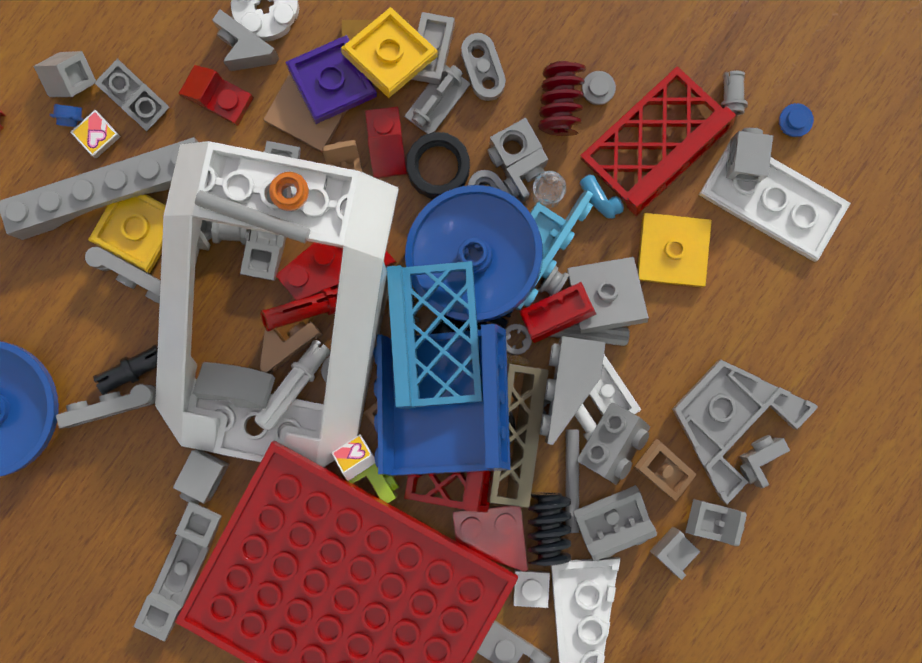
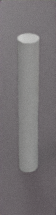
M201 190L195 198V205L304 244L308 240L309 228Z
M566 429L565 497L571 499V505L566 506L565 511L571 513V519L566 520L565 524L571 527V533H579V527L573 511L579 509V430Z

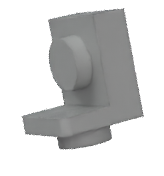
M538 149L506 168L505 176L507 179L503 182L514 197L518 196L522 203L528 200L530 195L522 180L526 179L527 182H531L545 173L543 168L547 165L548 158L543 149Z

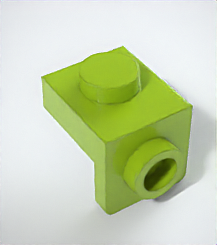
M373 464L349 480L353 484L367 476L379 498L386 503L391 502L398 496L395 490L399 488V485L394 476L378 474L376 464Z

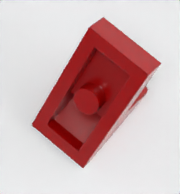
M194 65L178 93L180 96L236 126L239 125L254 98L249 92L222 79L217 71Z
M398 106L365 110L368 131L367 140L373 177L384 178L407 175Z

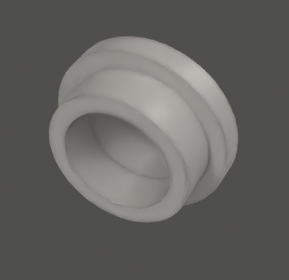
M594 71L585 77L582 92L588 102L594 105H603L612 99L616 85L614 79L608 73Z

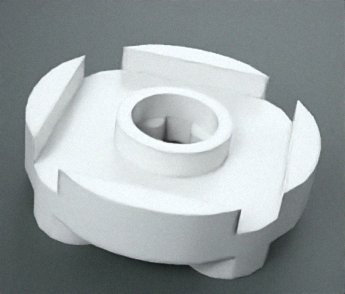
M231 0V11L234 19L263 41L276 40L286 35L291 30L290 26L299 14L298 0H268L269 2L273 1L274 5L269 7L270 12L264 14L261 9H257V5L260 4L261 0Z

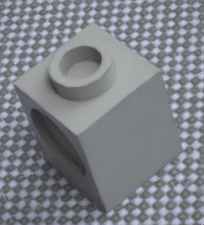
M524 118L491 136L489 142L491 148L487 149V152L495 167L501 166L504 172H506V168L542 148V145L528 120ZM508 141H516L521 145L522 150L518 154H509L504 150L503 145Z
M743 128L742 131H738L731 138L726 178L760 183L768 177L773 135L763 134V130L758 128Z
M192 450L173 488L180 491V498L187 502L191 501L195 504L209 502L214 496L229 464L203 450Z

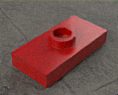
M582 282L519 311L533 343H537L597 315Z

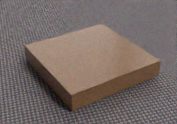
M289 73L263 120L265 123L323 153L322 147L330 143L347 111L315 124Z

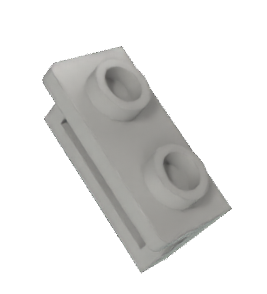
M610 403L579 455L578 462L617 485L620 479L622 480L628 475L632 467L631 460L636 451L641 450L647 443L649 438L648 431L651 426L639 416L615 403Z
M636 485L573 511L583 541L593 561L609 558L619 551L634 545L643 544L648 539L657 536L656 529L649 519L641 493Z

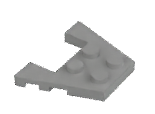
M718 360L672 410L718 496L725 504H728L748 483L723 458V455L769 406L793 429H798L818 406L791 394V392L763 381L761 378L732 364Z

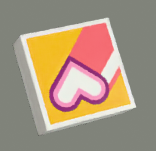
M96 110L71 131V134L94 158H98L121 137Z
M361 434L332 452L342 474L348 481L375 464V457Z

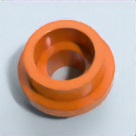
M284 172L273 179L270 184L269 194L272 202L279 209L294 211L306 203L309 196V188L301 175L294 172ZM292 186L297 189L294 197L285 198L283 196L285 188Z

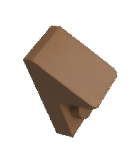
M304 321L297 324L287 333L290 338L286 341L276 328L269 332L265 330L260 370L272 374L309 346L313 340L321 337L323 334L316 324L309 322L306 325Z
M657 439L652 442L633 467L675 501H677L697 475Z

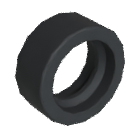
M432 132L421 136L412 144L407 154L406 170L411 185L420 194L430 199H435L446 191L465 186L469 177L470 157L466 147L458 138L444 132ZM444 147L456 156L458 171L449 183L432 185L421 177L418 169L419 160L428 149Z

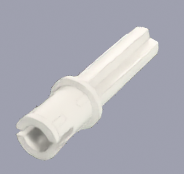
M313 340L300 360L292 363V370L270 397L266 409H261L255 417V422L261 428L268 431L272 430L308 381L313 382L315 379L314 373L330 355V350L324 344L319 348L318 346L321 342Z

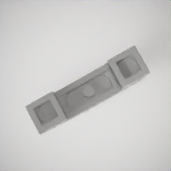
M266 141L264 152L300 159L301 148ZM285 188L284 191H283V196H284L285 198L287 197V189H286V188ZM268 191L267 201L271 204H274L270 198V194ZM251 230L250 240L246 241L240 274L275 281L286 237Z
M191 501L188 503L175 532L177 535L154 588L146 597L133 627L164 642L167 640L204 565L222 518L221 515Z

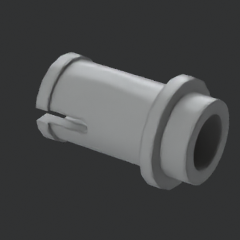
M737 70L730 71V76L728 72L723 74L724 101L721 102L723 109L727 106L736 116L744 114V109L748 107V102L744 100L745 73Z

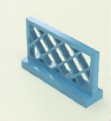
M473 262L402 267L401 265L387 266L396 407L409 409L424 406L483 402ZM466 271V284L458 294H455L443 283L451 272ZM433 273H443L439 278L433 275ZM426 274L435 283L421 297L412 290L411 275ZM439 286L454 297L441 313L426 302ZM466 292L468 297V304L463 299H461ZM413 296L419 300L415 306H413ZM457 302H460L469 311V319L460 329L445 318ZM423 305L438 316L425 332L415 325L414 315ZM442 320L457 332L444 348L429 337ZM469 326H470V338L464 334L465 330H466ZM415 330L418 331V332L422 335V336L417 340V342H416ZM460 336L471 344L472 352L463 364L447 352ZM426 339L440 350V353L428 367L417 359V349ZM444 355L459 367L446 383L431 371ZM471 361L473 365V374L466 368ZM418 365L424 370L419 377ZM463 371L474 379L475 395L460 396L450 388ZM429 374L443 387L434 398L420 399L419 384ZM446 390H448L452 395H454L450 397H441L446 392Z

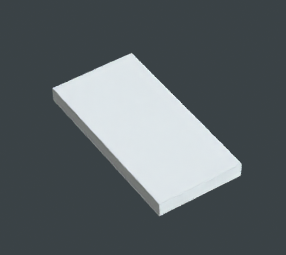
M730 140L700 191L699 196L813 262L818 261L851 203L772 157L770 159L769 175L760 183L726 178Z

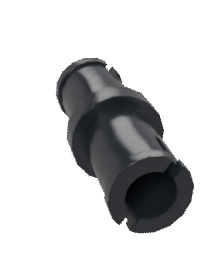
M153 345L151 348L130 359L126 356L120 359V364L98 375H94V382L99 383L96 386L101 394L105 395L130 381L135 383L140 380L139 376L157 368L158 346Z

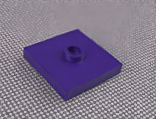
M347 35L285 62L315 124L377 97V92L372 82L342 55L341 47L350 41Z

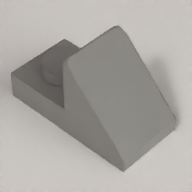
M219 10L212 19L219 30L217 36L233 47L223 61L228 70L235 71L276 64L279 60L272 46L222 10Z

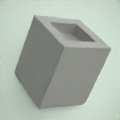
M82 51L59 52L33 66L49 97H73L95 84L94 82L96 81Z
M672 527L650 550L657 559L681 580L686 576L683 570L700 553L685 535L675 527Z

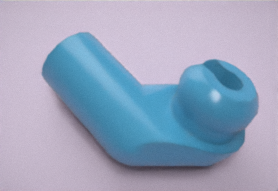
M588 175L580 181V186L584 192L588 190L593 193L589 202L605 218L612 219L615 218L616 214L623 212L624 206L620 198L613 196L608 200L594 175Z

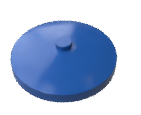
M462 186L437 196L418 214L407 237L405 248L406 267L472 261L477 323L487 322L510 313L530 295L542 270L543 243L533 216L514 196L490 186ZM466 271L451 272L443 283L455 294H458L466 284ZM433 273V275H434L436 278H439V277L443 274V273ZM426 274L411 275L412 285L421 297L435 283ZM439 286L426 302L441 313L454 297ZM466 292L461 299H463L468 304V297ZM457 302L445 317L466 322L469 319V311L460 302Z
M0 341V477L27 467L45 450L56 428V415L59 411V403L55 384L45 366L33 354L22 347Z

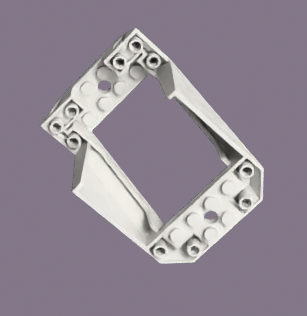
M210 141L180 144L163 216L155 406L181 446L261 462L269 445L275 440L324 468L335 460L332 455L333 451L359 435L374 363L373 352L377 345V335L380 334L388 296V278L384 258L399 191L398 187L356 170ZM284 172H294L301 175L309 188V196L306 203L294 211L281 210L275 204L267 201V192L271 182L277 175ZM289 186L286 188V198H292L296 195L297 189L295 187ZM200 190L309 228L310 234L307 241L343 248L324 404L295 399L272 430L264 429L257 436H252L248 433L246 424L251 417L257 416L261 408L235 407L230 401L199 399L193 394L197 381L195 379L197 363L191 357L195 265L199 249L209 250L210 248L209 242L201 231L203 220L271 234L276 233L195 205V198Z

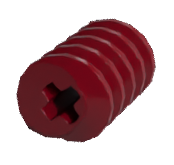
M557 61L550 63V65L543 69L542 74L546 80L542 82L541 87L546 93H543L540 98L541 103L545 106L539 110L540 116L544 118L538 123L539 130L556 136H573L578 134L571 127L581 124L582 120L572 115L573 112L582 111L583 106L574 103V99L584 97V93L576 90L575 86L585 84V80L576 76V73L584 72L586 70L585 65L576 62Z

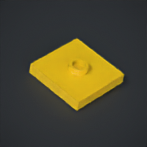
M391 7L341 47L342 55L388 98L438 56V50Z
M146 194L109 204L88 240L136 267L151 273L162 253L163 216L166 205Z
M644 213L637 269L639 280L705 287L712 220Z

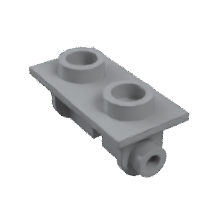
M447 65L445 66L441 84L429 83L404 116L426 134L437 130L471 85L470 82L462 77V71L454 65L451 68Z

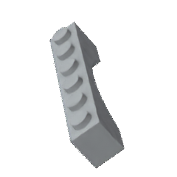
M193 137L0 200V214L6 233L24 240L54 230L62 224L100 207L144 194L170 190L180 144L197 143L198 141Z

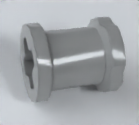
M212 222V241L218 244L221 240L241 241L242 245H246V241L250 240L251 229Z

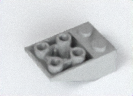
M562 336L558 344L553 343L549 366H555L554 379H547L544 400L550 401L549 415L542 414L540 435L545 436L547 444L553 445L601 379L606 342Z

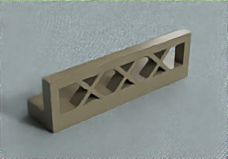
M507 364L508 408L510 412L519 405L516 430L509 423L510 442L514 440L511 470H503L502 472L491 471L487 502L529 508L549 370ZM515 372L524 373L521 396L513 387ZM513 396L515 401L511 403V397ZM510 474L507 496H497L499 482Z

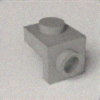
M770 435L764 436L752 443L753 449L739 456L743 463L740 466L741 473L749 484L753 483L756 487L765 488L769 485L760 466L790 451L784 438H771Z
M693 499L686 533L739 546L747 514L725 506Z

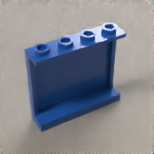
M496 324L481 325V330H478L483 402L424 406L409 409L396 407L392 340L384 335H377V345L374 348L373 355L374 361L377 364V379L374 382V393L377 398L378 413L374 418V426L378 433V448L375 451V464L378 468V474L404 476L511 470L506 330ZM465 331L464 334L470 338V331ZM457 332L430 334L429 337L444 348ZM422 335L416 336V342ZM460 336L447 352L463 364L472 353L471 344ZM426 339L417 349V359L428 367L440 353V350ZM444 355L431 371L446 383L459 367ZM471 361L466 368L473 374V365ZM418 365L419 377L424 370ZM463 371L450 388L460 396L475 395L474 379ZM429 374L419 384L420 399L434 398L443 387ZM446 390V392L441 397H450L454 395H452L448 390Z

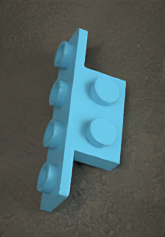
M587 190L580 195L566 219H563L539 202L531 210L530 213L537 223L543 243V264L538 281L541 276L546 279L557 263L553 260V257L559 248L565 250L575 235L571 231L577 220L582 222L593 206V204L589 203L593 196V193ZM535 287L516 310H520L523 305L526 307L531 305L538 294V290Z

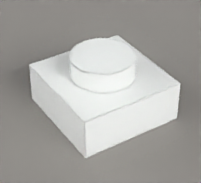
M515 569L518 580L514 585L513 605L548 608L549 571H520Z

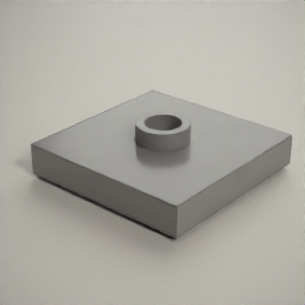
M634 257L567 268L570 287L582 282L597 314L578 323L580 334L648 322L649 317Z

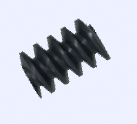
M531 493V498L537 499L538 503L529 506L528 510L537 513L538 517L528 520V524L537 527L538 531L528 534V538L538 541V545L528 548V552L538 555V559L528 563L540 566H555L571 561V554L562 551L571 547V541L562 537L571 533V527L562 523L571 519V513L562 510L563 507L571 505V499L562 496L561 493Z

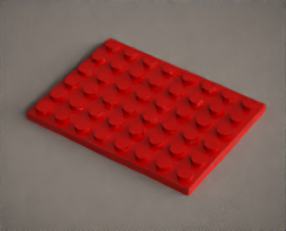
M274 440L269 445L175 623L246 663H471L516 584L518 575Z

